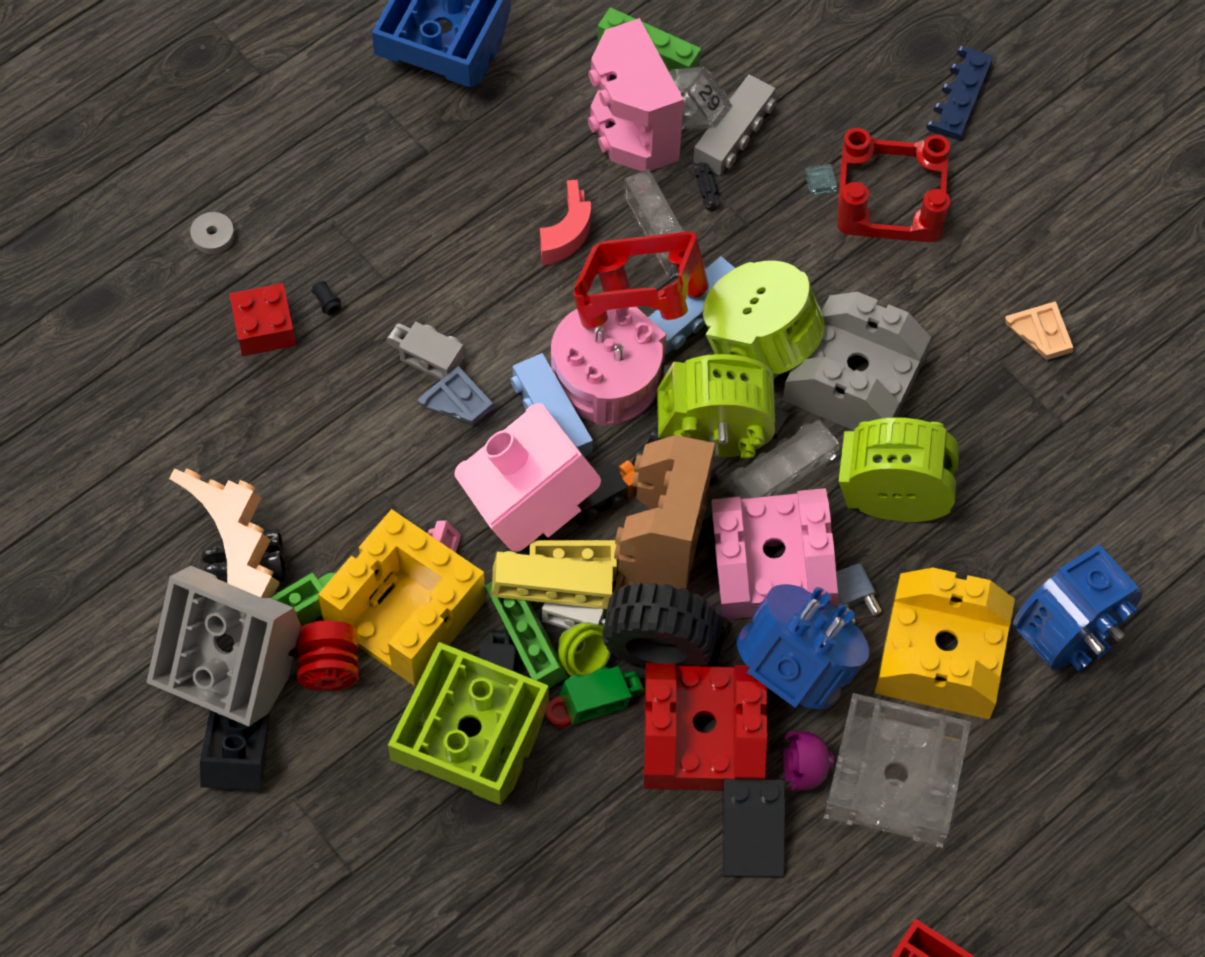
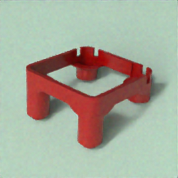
M862 128L848 130L844 137L840 164L837 210L838 229L842 233L852 236L919 242H935L942 237L950 205V197L946 193L949 141L941 135H931L925 141L916 143L877 140L870 137L869 133ZM873 153L911 157L916 155L918 162L924 168L942 172L939 189L930 190L924 195L922 207L914 215L913 227L870 223V211L867 207L869 191L862 183L851 182L846 185L847 163H865L873 156Z
M680 232L609 240L598 243L592 248L574 287L573 295L581 325L585 328H595L606 323L608 320L607 310L648 306L659 310L661 317L665 320L683 317L688 312L687 295L690 297H700L709 288V281L697 235L693 232ZM670 252L668 259L671 263L676 264L679 280H676L669 286H665L658 292L656 288L630 289L624 267L630 256ZM598 274L603 292L587 295L595 276Z

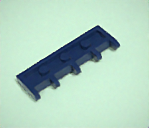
M960 46L957 51L959 56L965 58L962 66L952 64L950 67V72L958 75L954 85L945 83L942 87V92L950 95L946 105L936 103L933 109L936 113L941 114L938 123L928 121L926 125L927 130L959 141L993 60L992 55L964 46Z

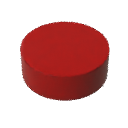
M561 697L550 700L546 708L547 721L557 728H564L571 724Z

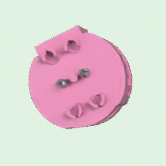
M637 307L607 310L608 320L603 325L595 328L583 327L576 309L561 321L553 335L551 343V369L578 416L593 421L597 425H616L628 422L644 413L657 396V388L661 383L662 363L665 362L666 333Z

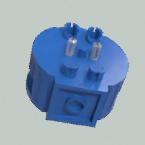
M1097 545L1059 568L1056 574L1048 579L1021 607L1014 618L1013 626L1053 671L1072 663L1079 672L1092 661L1086 654L1091 650L1099 659L1110 651L1112 646L1106 642L1110 634L1116 641L1124 638L1125 634L1118 627L1132 613L1135 615L1138 612L1136 607L1142 598V592L1100 545Z
M780 584L770 589L754 612L753 623L746 625L737 637L739 654L744 663L750 667L747 671L748 674L796 708L800 704L810 709H827L833 706L839 699L841 687L849 684L868 660V643L861 630L851 621L855 617L854 612L850 609L845 615L844 612L848 607L845 605H839L838 608L829 602L831 596L828 592L823 597H820L824 589L816 587L813 593L800 586Z

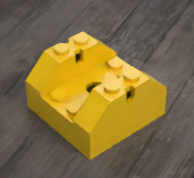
M928 568L901 573L895 592L875 694L990 720L996 705L1015 598L991 580L969 575L966 580L955 578V572L942 569ZM949 632L956 637L958 645L952 651H943L936 645L935 637L939 633Z

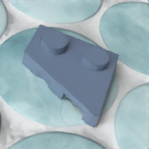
M459 366L418 399L422 407L472 425L494 408L489 398Z

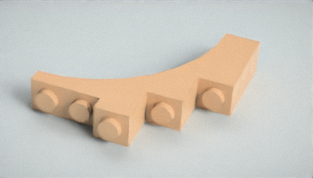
M174 469L169 479L192 493L203 503L218 527L227 557V583L264 599L274 596L280 582L272 577L273 571L259 565L271 540L263 535V528L250 523L262 499L254 492L255 487L241 480L238 484L228 480L226 486L211 479L209 483H205L200 480L202 476L194 471L186 469L183 473Z

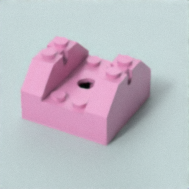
M639 18L605 30L591 58V70L588 72L592 85L597 86L599 89L591 104L588 124L593 133L596 132L598 137H600L598 142L602 152H607L612 162L645 173L679 161L684 99Z
M826 488L797 491V494L740 499V497L712 499L723 617L728 618V620L754 617V612L770 589L780 584L800 586L813 593L816 587L822 588L824 591L820 597H823L828 592L831 596L829 602L838 608L835 554ZM781 543L785 545V553L779 558H769L763 552L765 544L769 547H776Z

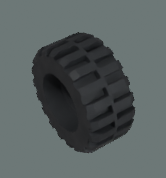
M634 583L632 586L625 585L621 589H617L609 598L602 639L610 653H614L617 658L624 659L629 664L639 665L641 668L646 669V663L703 667L712 658L719 619L715 608L712 607L708 600H703L702 596L696 593H689V590L674 588L672 585L667 584L663 586L657 585V583Z

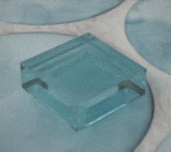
M831 164L805 168L810 195L836 191L837 183Z

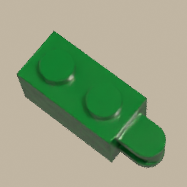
M619 666L610 669L608 667H601L592 674L585 676L577 674L566 679L560 696L573 725L625 710L630 699L643 694L645 689L637 671L622 674Z

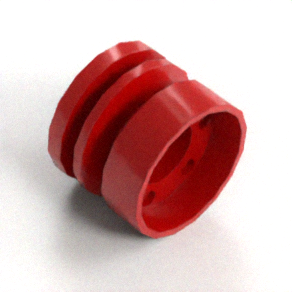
M317 621L300 628L296 645L297 654L300 656L297 660L298 684L312 690L332 691L348 688L357 683L359 680L357 668L359 662L355 654L358 652V633L354 626L340 621Z

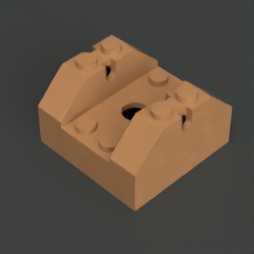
M673 435L646 444L643 455H637L634 466L633 487H637L636 499L650 510L626 517L624 528L618 527L615 540L617 545L614 559L619 560L618 571L633 583H657V585L663 586L667 584L672 585L674 588L687 590L707 506L715 443Z

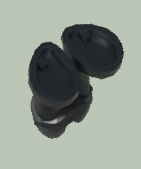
M279 528L272 529L265 534L271 541L265 551L268 554L263 555L259 565L273 571L272 577L277 581L286 580V569L282 557L284 547ZM224 544L203 551L202 561L211 564L204 567L203 571L215 575L218 580L227 581V557Z

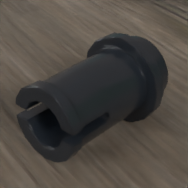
M319 281L313 285L311 291L322 305L321 310L323 313L329 316L337 314L342 308L341 300L339 297L334 296L327 282Z

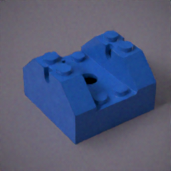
M389 0L372 31L374 55L397 63L403 61L446 76L447 80L467 87L480 84L489 69V58L494 59L501 46L511 10V0ZM446 20L450 22L453 26L451 31L442 34L441 26L437 21Z

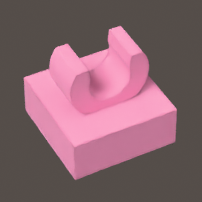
M437 521L435 528L430 529L428 534L456 553L461 534L447 521Z

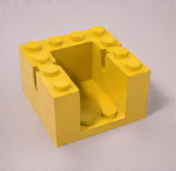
M391 509L359 546L360 555L357 558L351 556L320 591L318 597L324 621H340L354 626L358 633L359 648L413 686H416L438 642L449 646L485 603L484 572ZM379 569L377 575L375 576V570ZM391 586L393 588L392 591L379 605V598ZM378 588L377 592H376V593L374 594V596L369 600V597H370V596L375 592V590Z

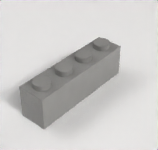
M748 74L694 147L693 162L696 164L700 162L707 163L711 172L721 176L726 168L730 169L735 162L738 151H743L746 148L752 132H757L761 127L765 114H770L776 105V100L774 99L776 88Z

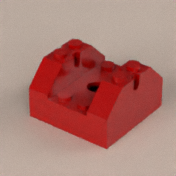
M646 663L643 789L722 791L724 779L765 780L767 687L747 673L750 667L747 665L697 667L676 666V664ZM712 715L714 717L716 727L711 732L701 733L693 726L695 716L707 718Z

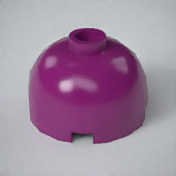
M803 731L788 732L785 740H790L789 748H783L784 778L786 782H792V786L788 788L790 791L815 789L826 779L829 770L833 769V753L828 752L825 742L814 733Z

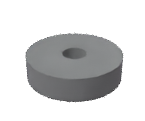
M208 212L200 215L194 220L190 229L194 246L206 254H217L225 251L231 246L235 237L231 220L218 212ZM212 231H215V232H216V233L213 234V235H210V234H209V233L212 232Z

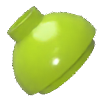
M583 622L572 626L560 636L558 647L559 662L570 676L592 674L595 670L605 667L611 653L607 650L602 639L603 626L592 622Z

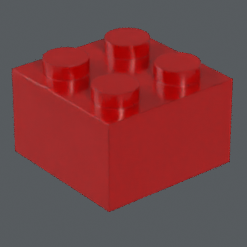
M283 283L229 293L242 356L296 346Z

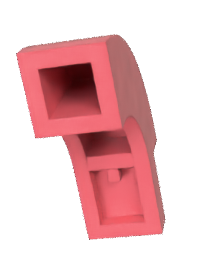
M578 180L567 181L569 211L566 217L554 226L540 228L542 265L556 263L571 256L582 246L587 238L591 224V201L585 202L584 190L578 189Z

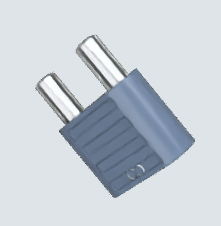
M855 564L836 572L838 606L845 605L848 607L844 612L845 615L850 610L849 607L866 601L873 616L881 613L882 610L875 599L877 593L862 564Z

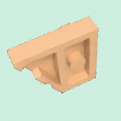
M1056 301L1005 316L1006 325L1046 360L1073 352V345Z

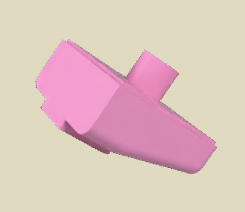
M542 404L531 405L522 416L503 431L494 434L484 447L468 460L462 461L455 470L456 479L487 524L511 551L515 552L523 550L543 533L547 538L550 537L581 511L577 505L597 490L601 483L600 476Z

